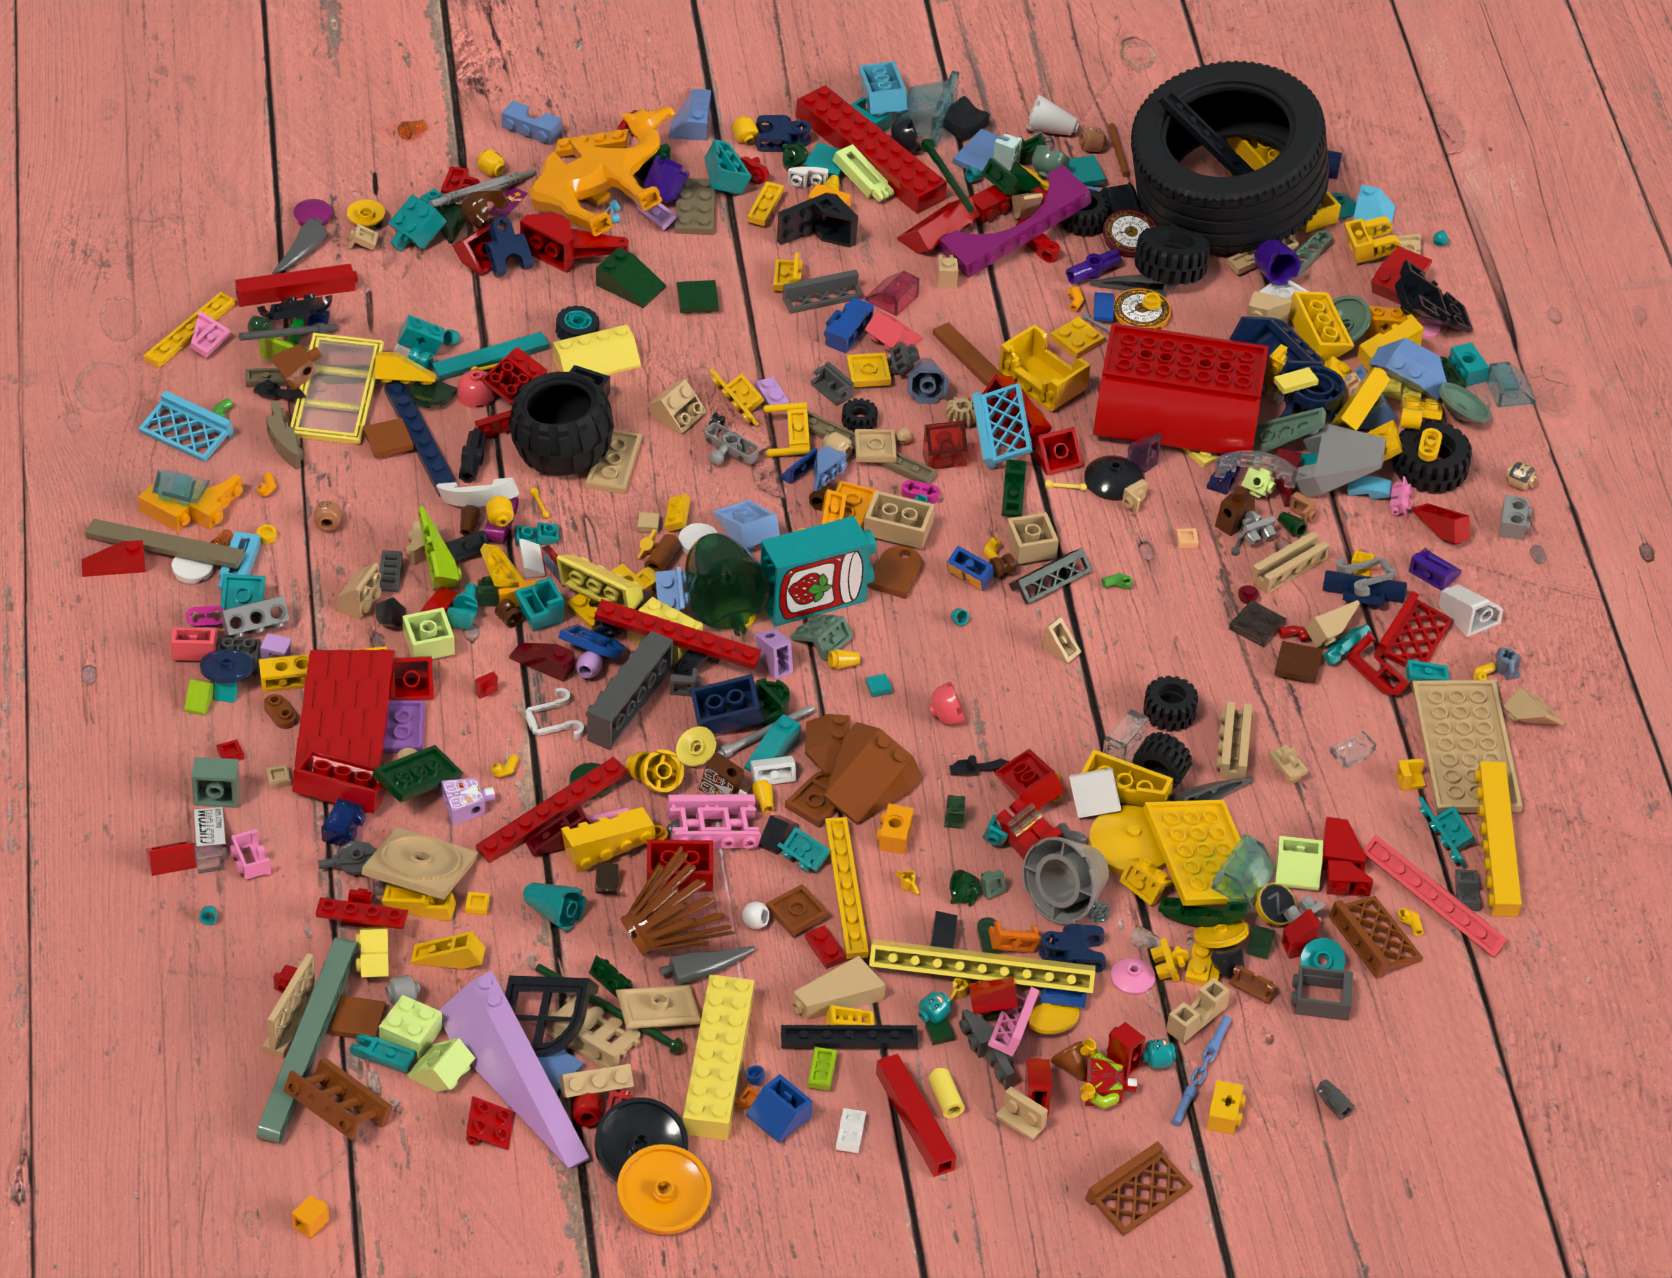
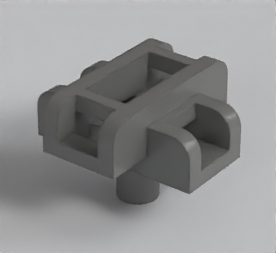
M903 341L899 342V345L895 348L891 347L889 349L891 357L887 359L890 366L889 371L892 375L896 373L901 375L907 370H912L914 367L913 363L920 359L918 348L913 344L907 346Z

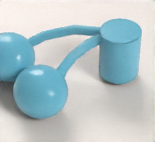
M612 200L606 212L611 208L613 214L611 222L618 223L620 216L614 214L613 210L618 212L621 207L616 200Z

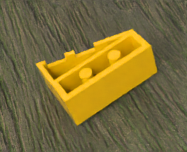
M1412 314L1406 317L1407 320L1400 325L1393 324L1391 330L1385 334L1379 333L1359 345L1357 360L1361 365H1364L1367 371L1373 368L1369 366V362L1378 347L1403 338H1407L1421 346L1424 327Z

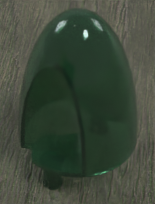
M722 533L703 535L691 546L685 563V586L694 615L703 624L712 628L733 629L736 636H741L739 631H741L742 635H745L747 632L745 624L749 622V617L753 614H760L769 598L770 585L763 568L742 543Z

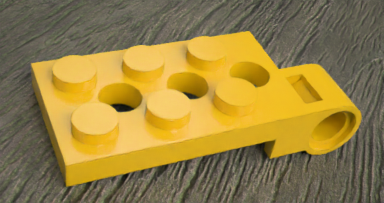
M1407 395L1406 398L1401 400L1400 427L1420 430L1422 417L1441 420L1443 413L1441 403H1438L1437 399L1426 398V401H1422L1417 396Z
M622 563L610 571L620 574L625 579L637 582L642 586V590L650 587L654 596L657 595L656 571L651 567H646L635 575ZM579 593L566 602L567 608L594 631V616L597 608L591 607V605L594 603L600 604V602Z

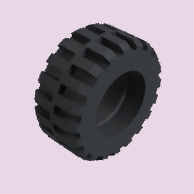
M1153 226L1145 229L1138 237L1134 259L1135 266L1145 277L1152 278L1157 282L1173 283V285L1195 283L1201 280L1207 272L1210 245L1206 238L1193 230L1176 226Z
M1426 420L1421 422L1420 430L1405 428L1400 432L1399 437L1403 452L1393 457L1394 471L1397 476L1399 475V479L1402 482L1403 476H1405L1407 483L1411 484L1412 488H1416L1419 492L1427 491L1429 494H1434V492L1441 494L1445 493L1446 490L1452 491L1459 487L1468 476L1472 446L1466 435H1462V431L1458 428H1453V425L1449 423L1447 425L1443 424L1442 421L1432 422V420ZM1434 428L1441 432L1442 440L1438 457L1442 459L1424 461L1418 456L1422 432L1425 429Z

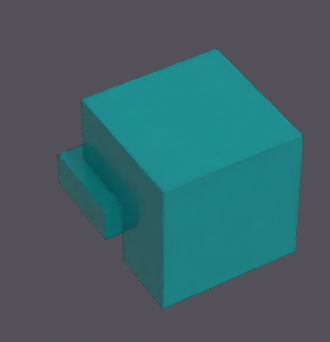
M551 577L536 581V587L531 585L515 590V598L520 605V610L533 632L564 623V599Z

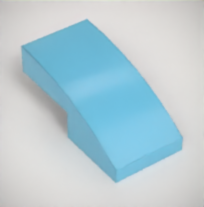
M1363 476L1349 482L1347 491L1349 496L1369 494L1370 499L1388 498L1391 495L1392 481L1380 477Z

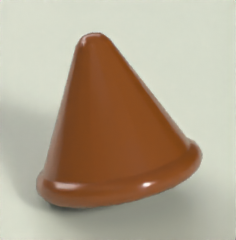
M1083 1041L1076 1042L1065 1048L1050 1060L1051 1063L1056 1064L1081 1081L1086 1078L1085 1057L1080 1052V1049L1083 1047Z

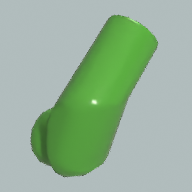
M227 398L216 404L212 412L226 418L224 411L233 407L231 399Z
M1118 573L1102 578L1101 583L1104 588L1117 586L1128 589L1132 586L1133 579L1130 576Z

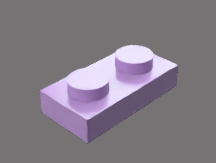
M661 203L646 211H642L639 206L636 207L639 213L663 231L677 218L675 213Z
M774 376L755 381V388L764 398L766 405L789 403Z

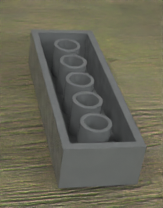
M650 631L646 637L641 639L639 647L631 652L628 661L620 666L617 675L609 680L606 689L601 691L595 703L588 707L586 711L587 741L608 750L613 747L672 670L673 639Z

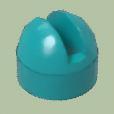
M977 167L967 168L965 171L967 181L972 183L980 180L981 171Z
M1444 230L1434 234V244L1437 246L1449 244L1448 236Z
M447 329L444 332L443 341L446 345H456L460 341V334L456 330Z
M956 608L951 612L950 617L953 623L962 626L967 623L969 614L962 608Z
M204 906L201 909L199 920L203 924L212 925L217 921L218 912L214 906Z

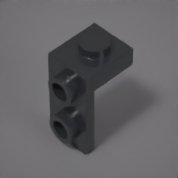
M688 650L675 664L673 670L679 675L692 676L693 668L699 669L708 657L711 656ZM711 657L716 663L720 661V659Z

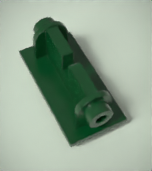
M598 955L595 956L589 974L616 998L617 989L633 988L632 981L627 979L622 973L618 974V970L609 963V960L600 958Z

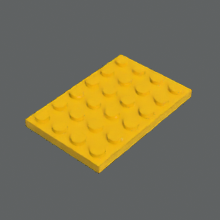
M1224 800L1145 802L1143 810L1183 906L1227 904L1228 901L1255 903L1257 901V892L1262 887Z

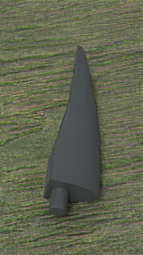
M309 218L299 230L291 248L272 274H278L296 264L328 237L329 233L322 226V219L316 218V220Z
M1144 275L1117 276L1090 281V285L1122 291L1138 288L1148 289L1161 294L1163 297H1166L1167 290L1176 291L1177 287L1173 283L1157 282Z
M1253 777L1222 780L1192 787L1172 794L1171 800H1220L1252 782Z
M755 946L715 952H691L671 957L669 965L660 967L659 971L661 976L670 974L676 985L688 984L732 965L754 951Z

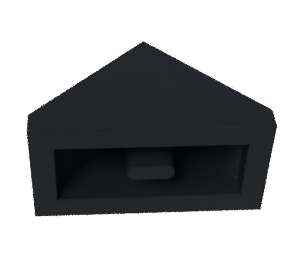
M770 815L761 836L759 847L778 855L782 850L777 846L778 843L784 844L795 826L798 828L799 824L781 815Z

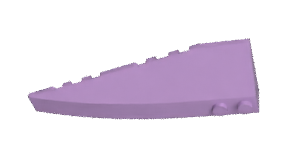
M492 970L469 982L439 1010L442 1012V1025L449 1039L459 1038L475 1057L470 1066L480 1074L483 1080L519 1115L523 1122L537 1134L538 1138L550 1148L569 1170L590 1160Z

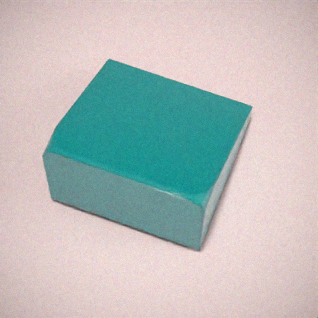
M215 682L214 700L234 703L238 694V683Z

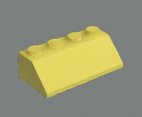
M628 325L553 342V361L559 372H569L573 365L605 375L641 367L635 338Z
M574 554L558 555L556 558L561 584L598 602L603 599L632 609H636L644 600L642 586L635 581L625 579L618 573L610 572L603 566L595 565L586 558H580Z

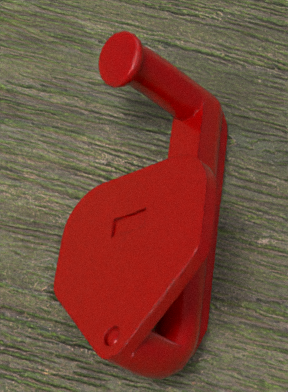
M1368 631L1349 652L1347 660L1380 692L1387 695H1398L1410 684L1407 679L1378 655L1374 656L1382 665L1378 671L1360 656L1372 641H1376L1374 635ZM1386 674L1390 678L1394 675L1400 681L1393 687L1384 677Z

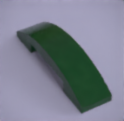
M1006 460L1001 516H1022L1026 461Z
M1163 897L1158 907V912L1186 924L1216 926L1234 923L1245 918L1250 903L1228 901L1225 909L1183 906L1180 898Z

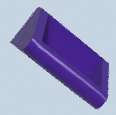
M1426 550L1416 553L1411 558L1409 572L1442 591L1460 575L1461 569Z

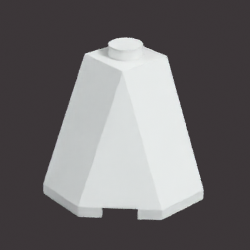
M1459 584L1442 590L1438 604L1447 616L1454 619V624L1466 637L1500 624L1504 610L1501 606Z

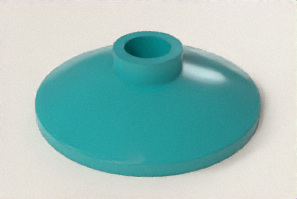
M1330 193L1341 205L1338 219L1352 217L1356 208L1355 200L1343 193Z
M1317 938L1310 941L1304 947L1301 954V966L1343 970L1345 967V954L1341 946L1334 940ZM1324 957L1327 963L1320 965L1318 959Z

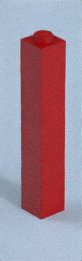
M351 264L236 279V296L239 307L285 301V298L296 296L297 299L303 298V295L308 294L322 296L355 291L358 275L357 271H353Z
M899 1054L885 1056L877 1060L876 1075L933 1177L954 1171L956 1155Z

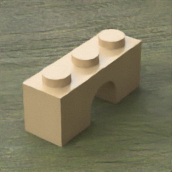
M1212 978L1198 990L1197 998L1191 1006L1183 1002L1169 1013L1166 1031L1184 1044L1228 1007L1230 990L1215 978Z
M631 1064L558 1075L562 1098L634 1087Z

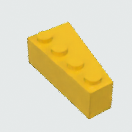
M1094 749L1081 772L1085 773L1112 768L1120 803L1144 806L1145 802H1167L1172 794L1173 778Z
M643 807L617 813L615 818L610 819L606 816L599 818L596 823H579L577 828L570 829L568 826L561 828L566 856L577 873L588 870L597 863L608 861L619 854L629 852L631 849L642 844H646L647 840L656 839L654 824Z

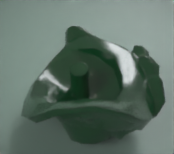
M797 141V144L782 145L783 167L785 169L800 167L808 155L804 145L800 141Z
M956 870L950 879V893L952 897L950 903H969L968 906L971 907L981 892L980 880L964 870Z

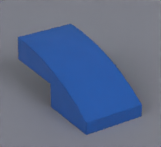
M1094 292V320L1113 321L1114 293Z

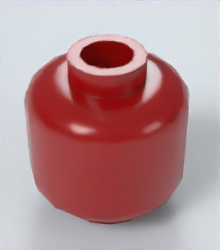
M585 1093L577 1096L573 1102V1118L576 1123L584 1127H591L600 1122L603 1115V1104L600 1097L594 1093Z

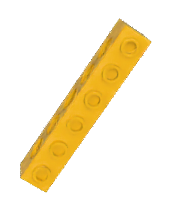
M386 646L365 648V650H387ZM309 654L259 659L262 692L305 688Z

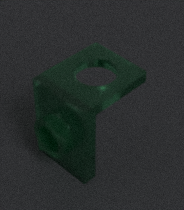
M1253 925L1246 954L1268 959L1276 931Z

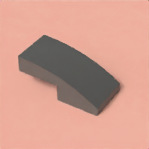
M1455 869L1456 898L1471 910H1480L1481 902L1478 891L1479 878L1477 870Z

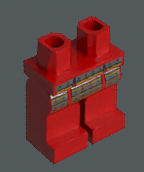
M1018 798L1009 806V809L1015 814L1013 817L1004 809L996 816L995 820L1002 827L1000 830L1008 834L1006 840L1024 860L1028 850L1034 844L1044 838L1059 837L1062 831L1057 826L1053 828L1044 819L1041 812L1035 809L1036 806L1032 802L1026 805Z

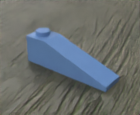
M692 89L670 123L669 138L707 139L711 90Z

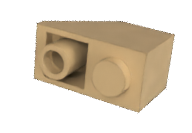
M414 521L413 530L409 529L408 541L411 544H407V557L411 558V565H416L426 559L419 521ZM433 522L439 532V523Z

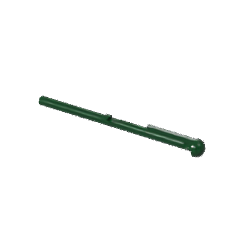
M930 138L924 139L921 142V149L929 154L969 213L973 212V205L934 149V141Z
M542 964L536 966L535 971L545 977H563ZM590 994V1003L601 1007L604 1011L624 1021L621 1009L594 994ZM638 1028L639 1031L668 1046L671 1054H678L683 1049V1041L680 1038L672 1040L654 1028Z

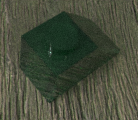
M443 204L441 207H438L437 211L447 222L440 231L447 242L453 244L466 220L462 215L460 204Z

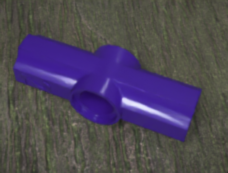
M1115 248L1100 255L1095 253L1089 254L1086 257V261L1066 269L1068 281L1071 284H1076L1087 278L1098 279L1103 271L1122 263L1120 252Z

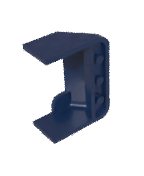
M1242 316L1229 340L1268 345L1267 359L1281 344L1288 347L1286 353L1288 358L1279 375L1296 371L1305 366H1323L1324 364L1323 358L1289 325L1278 318Z

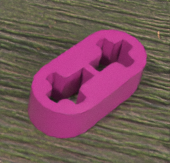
M907 480L902 484V497L914 499L916 496L919 497V494H923L928 497L927 501L932 504L939 500V488L935 485L914 480Z
M220 606L193 607L187 611L186 620L191 626L195 627L221 625V617L216 622L214 618H207V615L214 614V610L222 611L224 609ZM193 611H197L198 615H205V618H199L198 622L194 623L193 619H190L189 616L193 615Z

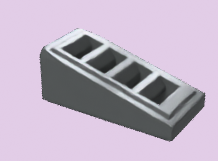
M382 551L379 571L381 574V591L399 592L403 566V553L401 551Z

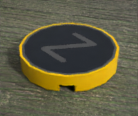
M1270 883L1263 886L1256 895L1255 907L1258 915L1267 924L1271 923L1275 927L1288 924L1289 922L1283 913L1291 906H1296L1293 894L1287 887L1279 883Z

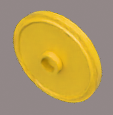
M1243 920L1226 925L1200 926L1194 932V940L1196 944L1205 948L1216 949L1232 946L1243 941L1249 935V926Z

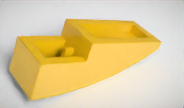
M387 884L382 898V904L386 906L406 909L408 914L436 920L451 921L456 906L453 892H450L443 900L394 884Z

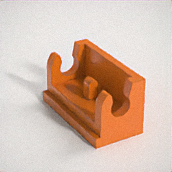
M994 921V926H990L988 929L992 949L1034 953L1041 941L1036 925H1031V930L1023 932L1004 930L1001 928L999 921Z

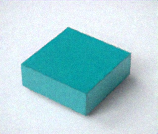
M886 674L866 677L865 683L871 697L892 694V687Z

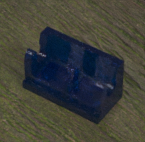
M1224 452L1222 457L1228 458L1230 461L1219 460L1213 475L1210 477V481L1207 483L1206 489L1227 495L1240 471L1242 455Z

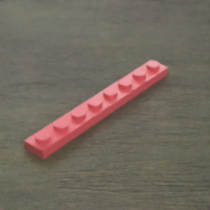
M1374 835L1363 850L1366 856L1490 955L1496 956L1508 938L1379 836Z

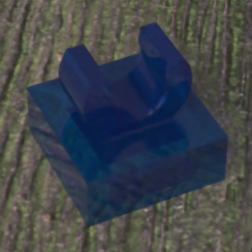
M330 311L309 315L308 326H313L315 323L329 324Z

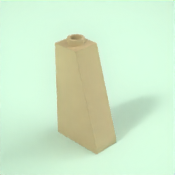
M857 956L794 991L792 1007L805 1020L825 1016L830 1005L856 1008L885 999L886 985Z

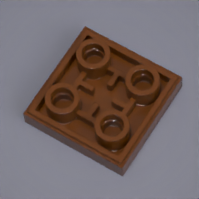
M1282 641L1274 675L1316 683L1323 649Z

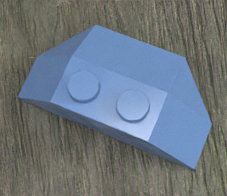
M1407 338L1378 347L1369 362V366L1383 369L1388 376L1432 399L1439 400V387L1442 383L1447 382L1440 356Z

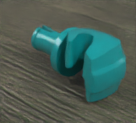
M466 584L464 592L455 596L453 601L454 607H449L446 616L449 624L456 629H469L474 622L478 609V601L475 598L478 587L475 584Z

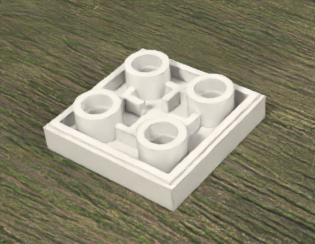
M1112 768L1069 776L1078 818L1121 811Z

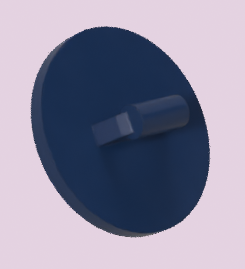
M231 649L213 651L205 655L200 661V672L202 675L218 683L242 681L248 678L254 669L253 660L249 655Z

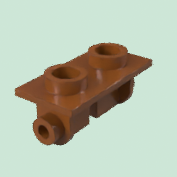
M1243 965L1235 966L1233 970L1234 975L1228 982L1265 1003H1268L1278 990V987L1273 984L1272 980L1269 981L1259 975L1255 976L1254 972L1244 968Z

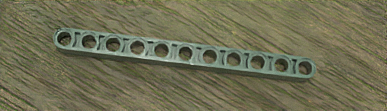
M338 937L334 938L260 1119L256 1134L257 1139L279 1144L282 1142L298 1103L296 1099L283 1091L289 1072L293 1070L303 1078L309 1076L356 959L359 947L358 942Z

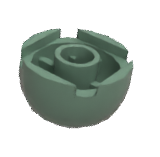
M1038 145L1032 156V166L1038 173V177L1048 180V173L1061 165L1068 168L1070 158L1057 149L1053 152L1049 150L1050 146Z

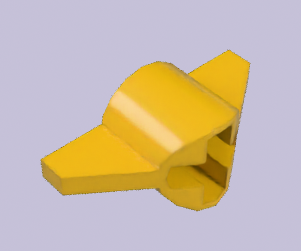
M655 529L652 530L649 537H644L640 541L641 551L637 556L638 559L641 560L646 554H651L657 546L655 542L657 531Z
M897 870L895 875L900 879V887L906 891L911 890L916 896H919L920 892L915 885V872L912 870L905 872Z
M961 978L954 979L952 994L949 997L951 1003L956 998L962 999L967 996L968 986L972 983L970 978L964 980Z

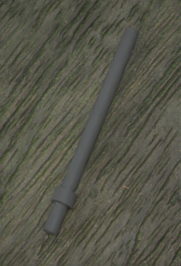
M315 323L313 326L239 333L238 338L240 341L313 333L325 334L326 332L337 331L338 326L336 323Z

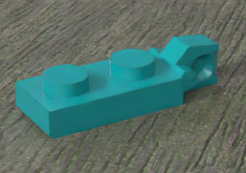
M1369 625L1353 627L1335 643L1328 647L1329 650L1322 654L1327 664H1335L1341 660V655L1349 653L1353 649L1352 647L1368 631L1371 632Z

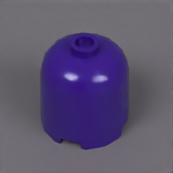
M657 155L644 181V189L652 186L657 187L662 202L670 203L678 196L690 172L688 170L682 171V165L668 158H665L664 161L660 160L661 157Z
M1270 239L1264 241L1257 247L1254 254V263L1257 269L1272 284L1278 286L1288 284L1287 281L1293 276L1296 277L1300 271L1301 261L1297 254L1279 240Z

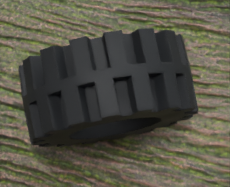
M853 398V401L848 400L842 408L844 428L847 427L848 430L855 432V429H874L876 427L878 411L877 406L873 402L870 403L868 399L865 401L864 398H860V400Z

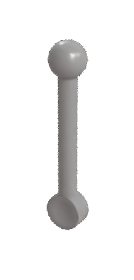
M1088 313L1082 314L1084 321H1090L1106 330L1110 335L1111 328L1090 318Z

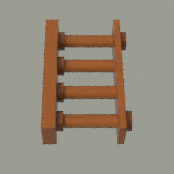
M327 1058L319 1060L316 1072L312 1076L303 1078L295 1071H290L283 1090L350 1140L354 1139L359 1124L364 1121L371 1120L380 1128L386 1126L393 1108L391 1104ZM320 1083L326 1089L319 1090L314 1084ZM336 1095L343 1101L337 1103L330 1097ZM353 1107L355 1110H357V1111L360 1112V1113L357 1114V1115H354V1114H352L350 1111H348L347 1109Z

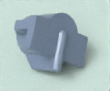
M1498 648L1497 653H1495L1496 671L1504 675L1506 680L1519 678L1520 674L1516 667L1521 662V656L1512 649Z

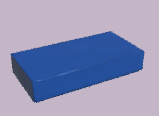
M1042 987L1040 1003L1085 1008L1086 992Z

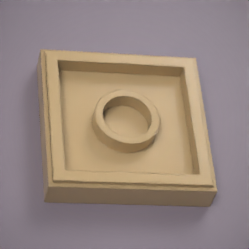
M855 429L856 462L896 463L895 430Z

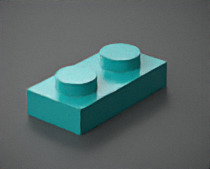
M1407 660L1405 664L1407 681L1450 680L1448 666L1414 660Z

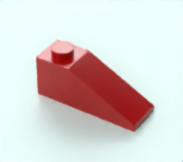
M1429 503L1413 507V512L1440 539L1449 541L1453 545L1461 544L1462 541L1470 539L1469 515Z
M143 540L123 541L81 559L82 577L145 572Z

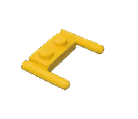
M807 402L764 405L763 411L765 413L787 411L790 448L768 449L766 455L768 457L809 453Z

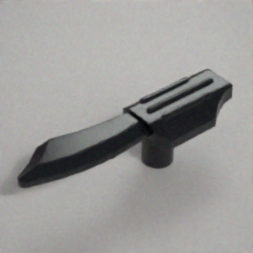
M270 379L257 384L253 390L258 395L273 398L277 397V395L285 398L306 397L301 389H281L278 383L272 382Z
M970 755L968 759L958 760L953 765H949L951 775L978 774L980 770L999 769L1009 761L1001 758L977 764L976 756Z

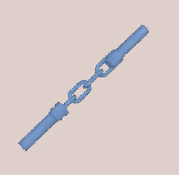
M1223 1016L1213 1038L1209 1040L1202 1054L1204 1062L1201 1067H1197L1191 1076L1193 1085L1185 1088L1182 1100L1171 1121L1172 1125H1180L1190 1103L1195 1099L1198 1093L1195 1086L1203 1083L1206 1076L1204 1068L1207 1062L1214 1060L1221 1046L1220 1042L1231 1022L1230 1017ZM1198 1071L1199 1074H1202L1203 1072V1075L1199 1082L1197 1078L1194 1080Z

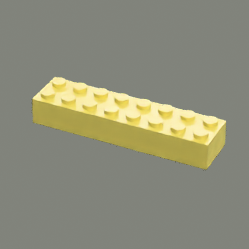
M709 975L683 1115V1123L688 1136L727 1141L729 1139L754 998V980Z

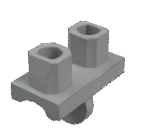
M1249 511L1245 514V519L1242 521L1245 525L1243 531L1236 534L1239 539L1245 538L1250 546L1261 540L1258 533L1262 534L1265 541L1276 535L1273 527L1276 519L1274 516L1262 519L1260 514L1257 515L1256 512Z
M1310 895L1298 903L1304 912L1312 909L1314 915L1318 914V911L1326 906L1322 900L1316 903ZM1293 905L1283 914L1288 922L1291 923L1303 913Z

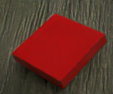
M1013 977L969 984L973 1014L985 1015L991 1011H1010L1018 1007Z

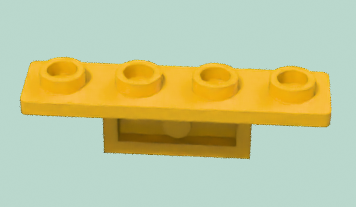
M713 368L709 371L713 375L711 380L717 387L722 386L721 392L727 399H733L731 403L738 412L740 410L744 412L741 415L747 423L752 422L757 427L759 423L750 412L765 401L760 393L742 373L726 384Z

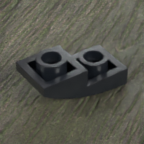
M935 911L930 946L953 949L958 915Z

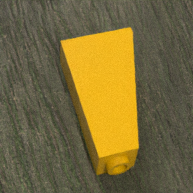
M1376 367L1369 370L1330 424L1357 431L1390 381L1387 373L1383 369Z

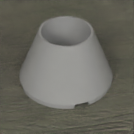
M1061 837L1044 838L1034 844L1028 850L1022 868L1024 888L1026 892L1029 891L1034 902L1032 905L1043 917L1058 924L1074 923L1085 917L1099 897L1109 877L1107 861L1098 849Z

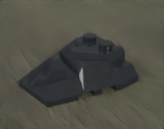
M1406 260L1400 270L1401 278L1395 284L1396 296L1400 301L1401 310L1406 315L1412 314L1415 318H1420L1433 324H1441L1456 331L1470 333L1473 328L1465 306L1449 292L1443 295L1442 290L1437 287L1438 283L1435 280L1432 282L1427 281L1424 275L1425 272Z

